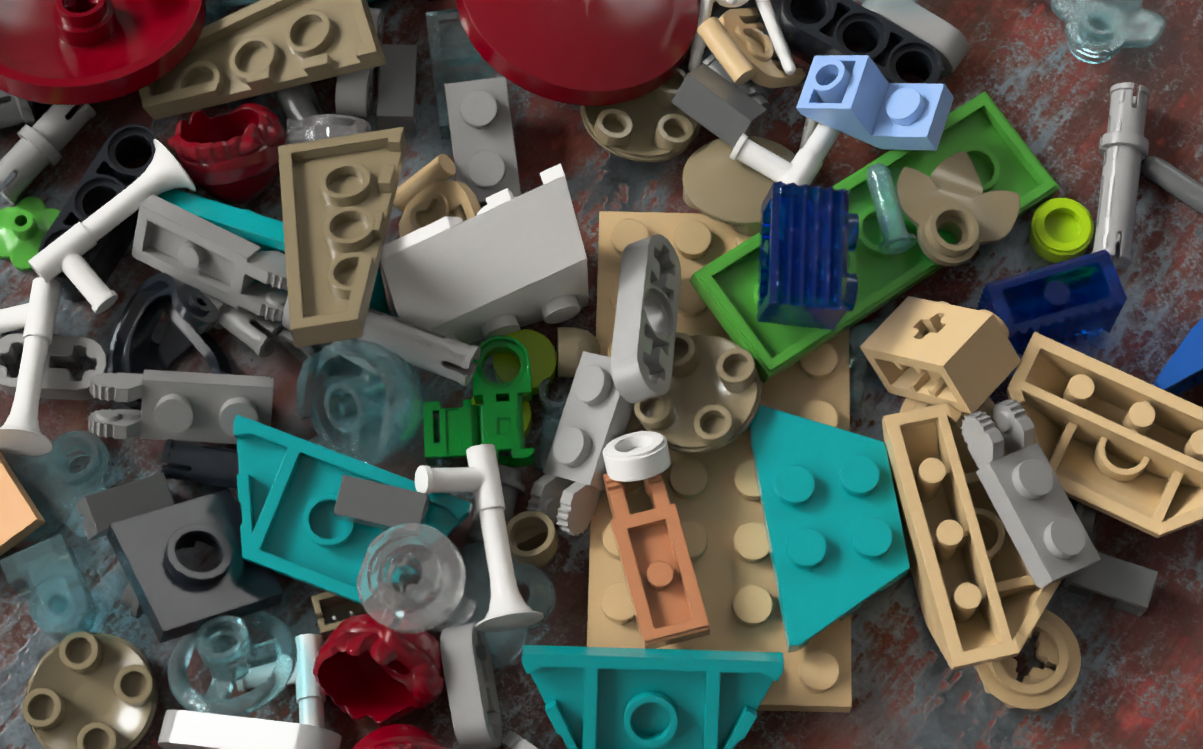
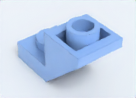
M869 55L814 56L796 109L805 117L879 149L937 151L954 97L945 84L888 83Z

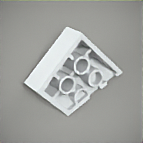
M561 163L541 172L540 176L544 185L527 193L513 197L512 191L506 188L485 198L488 205L484 206L475 217L463 221L460 217L446 216L385 244L380 264L395 317L470 344L493 336H506L507 334L520 331V327L545 320L548 324L564 322L576 316L580 312V308L589 306L587 256Z

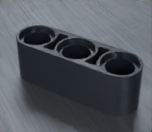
M852 0L781 1L780 27L791 54L811 65L814 56L869 55L888 83H908L901 79L899 75L913 73L919 75L924 80L922 83L939 84L942 73V58L938 51L926 41ZM810 15L817 18L819 22L804 24L797 21L795 17ZM862 44L872 51L866 54H858L850 51L846 46Z
M130 124L116 129L108 137L42 239L38 253L78 222L82 223L146 171L154 158L156 150L153 140L159 141L155 132L147 126ZM138 156L150 157V160L142 167L135 169L126 168L127 164ZM139 209L96 242L97 245L83 255V257H86L85 261L105 284L134 240ZM63 271L53 278L61 283L60 295L63 298L72 301L87 300Z

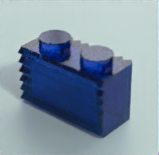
M774 182L761 206L757 321L834 330L846 311H853L858 293L857 274L847 272L848 251L853 252L855 250L859 236V216L857 213H849V191L845 188L836 190L833 187L824 189L821 186L810 187L807 184L798 186L795 183Z
M1104 249L984 284L985 288L981 294L982 298H979L980 302L976 310H988L997 315L1009 330L1008 339L1016 353L1023 356L1034 332L1063 345L1066 340L1075 343L1077 337L1086 340L1089 333L1098 337L1101 329L1110 333L1127 300V296L1110 254Z

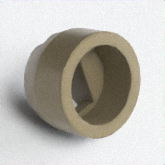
M557 327V378L575 377L583 351L600 355L601 350L598 340L591 332L576 327Z
M525 511L516 515L508 522L506 528L511 557L514 561L523 567L535 569L544 567L554 559L558 550L559 538L552 520L546 514L539 511Z

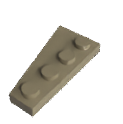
M260 0L203 27L196 44L188 55L166 75L140 89L139 94L144 110L154 120L386 65V60L367 0Z
M404 127L278 146L290 330L295 348L361 338L363 335L407 148Z

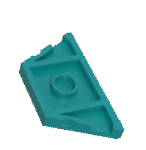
M759 405L753 421L748 426V433L788 653L799 651L808 645L811 638L838 619L842 621L859 609L863 602L877 592H883L908 574L910 565L885 442Z
M237 414L234 419L233 431L234 436L237 438L239 474L237 475L238 501L241 503L242 524L240 525L242 557L248 562L369 607L469 517L473 505L471 502L447 493H430L428 496L431 499L429 511L425 516L426 523L422 539L340 520L333 512L343 475L416 491L415 481Z
M523 645L522 665L526 673L531 674L545 702V711L556 733L562 736L567 749H734L737 743L746 737L757 718L756 710L774 680L778 682L784 671V659L781 652Z

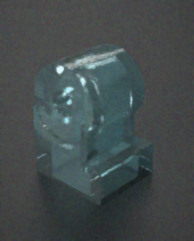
M61 534L0 560L8 584L20 596L32 592L29 602L30 616L48 637L56 642H62L67 635L73 632H90L95 624L97 615L95 603L73 549Z

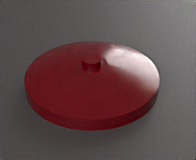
M0 0V90L25 100L55 105L96 103L140 90L170 72L194 47L205 23L206 0Z
M456 0L460 21L466 35L474 48L493 69L509 81L533 94L550 100L581 106H603L628 102L640 98L663 85L675 74L686 58L697 30L699 19V0Z

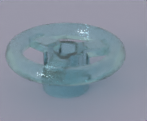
M263 610L240 618L230 615L218 616L206 622L193 635H184L175 646L168 664V682L171 692L176 700L188 711L238 717L255 712L274 700L289 683L297 663L295 637L280 618ZM247 628L261 630L268 634L272 640L254 645ZM196 650H198L202 662L209 668L213 677L205 696L195 691L188 679V666ZM276 662L273 671L262 684L246 694L230 698L236 681L244 678L252 668Z

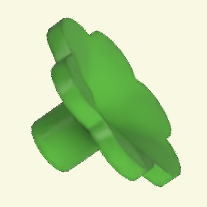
M33 196L25 197L16 207L2 208L0 210V259L11 260L14 267L19 271L27 272L34 270L28 261L38 254L42 239L61 211L54 208H46L40 198Z

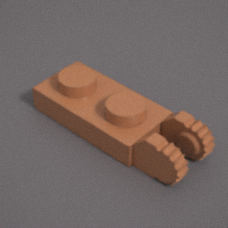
M660 473L654 477L642 480L653 509L631 515L626 501L627 492L624 482L612 480L607 474H603L604 486L613 517L611 519V528L644 648L656 649L709 635V622L676 505H670L662 474Z

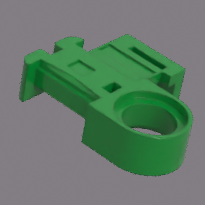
M499 335L490 337L479 345L481 348L480 358L478 360L473 359L472 361L478 364L473 375V396L475 404L481 405H472L471 399L463 400V407L441 409V401L423 402L424 451L428 466H437L438 459L467 458L466 450L480 444H492L495 446L497 461L500 465L525 467L534 463V448H525L523 402L533 401L531 364L529 354L520 341L510 336ZM505 352L512 354L520 362V371L513 380L506 383H496L488 379L484 374L485 362L496 353ZM435 413H439V419H440V443H439V425H438V419H435ZM503 452H510V453H512L511 455H508V456H502V455H500V453H503Z

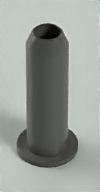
M1148 155L1140 168L1144 177L1203 214V184L1159 156Z

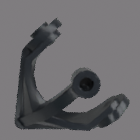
M166 273L156 274L147 279L134 293L119 319L109 349L107 372L115 374L118 372L143 374L144 370L166 371L173 360L190 346L194 345L207 361L213 374L232 375V369L226 356L207 333L219 319V312L216 306L199 289ZM165 312L171 318V321L161 342L157 344L151 337L161 315ZM142 398L122 403L132 409L141 410Z

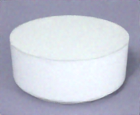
M653 431L632 432L619 436L610 441L603 449L607 475L615 481L631 482L644 480L664 472L671 465L666 437Z

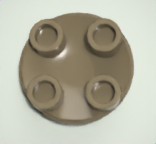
M680 68L663 85L640 98L613 105H580L583 124L599 145L619 157L639 162H659L680 155L695 141L701 125L671 103L687 75Z
M751 136L750 138L751 141L790 163L795 157L793 152L777 142L757 136ZM720 138L704 144L689 157L684 166L682 182L683 200L686 205L700 210L713 219L734 225L740 234L746 236L756 235L770 226L771 222L779 220L792 212L782 211L771 202L770 194L777 185V182L737 159L734 161L729 158L733 150L730 145Z
M676 332L670 388L663 395L635 403V414L645 431H653L665 436L668 447L671 450L682 453L712 451L735 440L751 424L761 401V378L752 355L736 343L713 335L689 336L685 333Z
M73 632L67 635L62 642L51 648L36 665L28 682L26 696L22 703V713L35 737L45 749H133L145 736L154 719L158 701L157 682L147 659L128 641L106 633Z

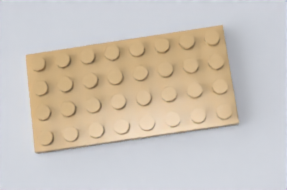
M599 211L596 339L600 346V355L611 357L623 250L628 244L655 234L663 235L670 241L680 261L681 283L676 332L685 333L689 336L713 335L732 341L689 281L693 273L752 236L740 234L734 225L718 221L704 213ZM849 329L766 383H763L761 380L762 396L760 405L850 432ZM634 407L625 434L645 431L635 414ZM748 428L732 442L712 451L682 453L669 449L671 465L661 474L670 505H676L709 622L710 634L656 649L781 652L784 659V671L778 682L773 681L757 710L850 713L852 707L851 614L842 621L838 619L811 638L808 645L799 651L788 653ZM642 480L624 482L630 515L653 509ZM602 491L595 513L591 516L592 522H590L587 647L644 648L611 528V519L613 517L606 492Z

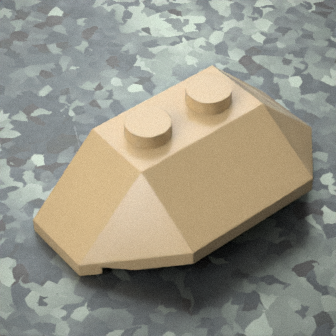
M1034 332L1021 358L1022 362L1017 366L1006 392L1009 399H1012V401L1017 400L1018 404H1022V408L1026 410L1025 414L1035 426V443H1039L1067 497L1156 538L1203 521V408Z
M946 402L885 415L882 419V425L910 570L924 621L953 671L1017 656L1061 581L1059 580L1041 589L1034 583L976 473L979 469L968 450L967 442H964V436L961 435L962 428L960 426H962V420L965 418L961 416V412ZM1004 447V456H1006L1008 453Z

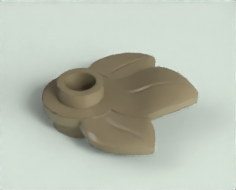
M959 151L945 159L937 166L930 177L913 168L904 167L896 185L898 205L901 212L917 227V240L921 250L930 260L943 266L962 265L973 257L979 245L1003 240L1011 231L1020 209V195L1016 192L996 190L983 193L977 172L965 151ZM945 230L950 232L956 240V245L944 241L939 236L938 231Z

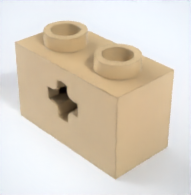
M908 296L860 346L888 393L934 405L947 402L958 411L969 414L974 413L1022 362L1008 339L1009 330L1007 326L994 313L988 310H975L951 305L944 301L936 302Z

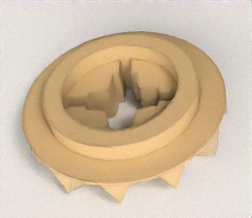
M1044 609L1025 642L1028 644L1032 635L1037 637L1034 645L1037 648L1035 658L1044 663V669L1033 667L1028 675L1024 676L1021 682L1016 680L1018 675L1016 672L1017 661L1012 657L974 666L983 682L985 692L994 695L997 699L1004 702L1008 709H1031L1037 712L1060 702L1073 688L1079 676L1081 653L1078 641L1070 627L1060 617Z

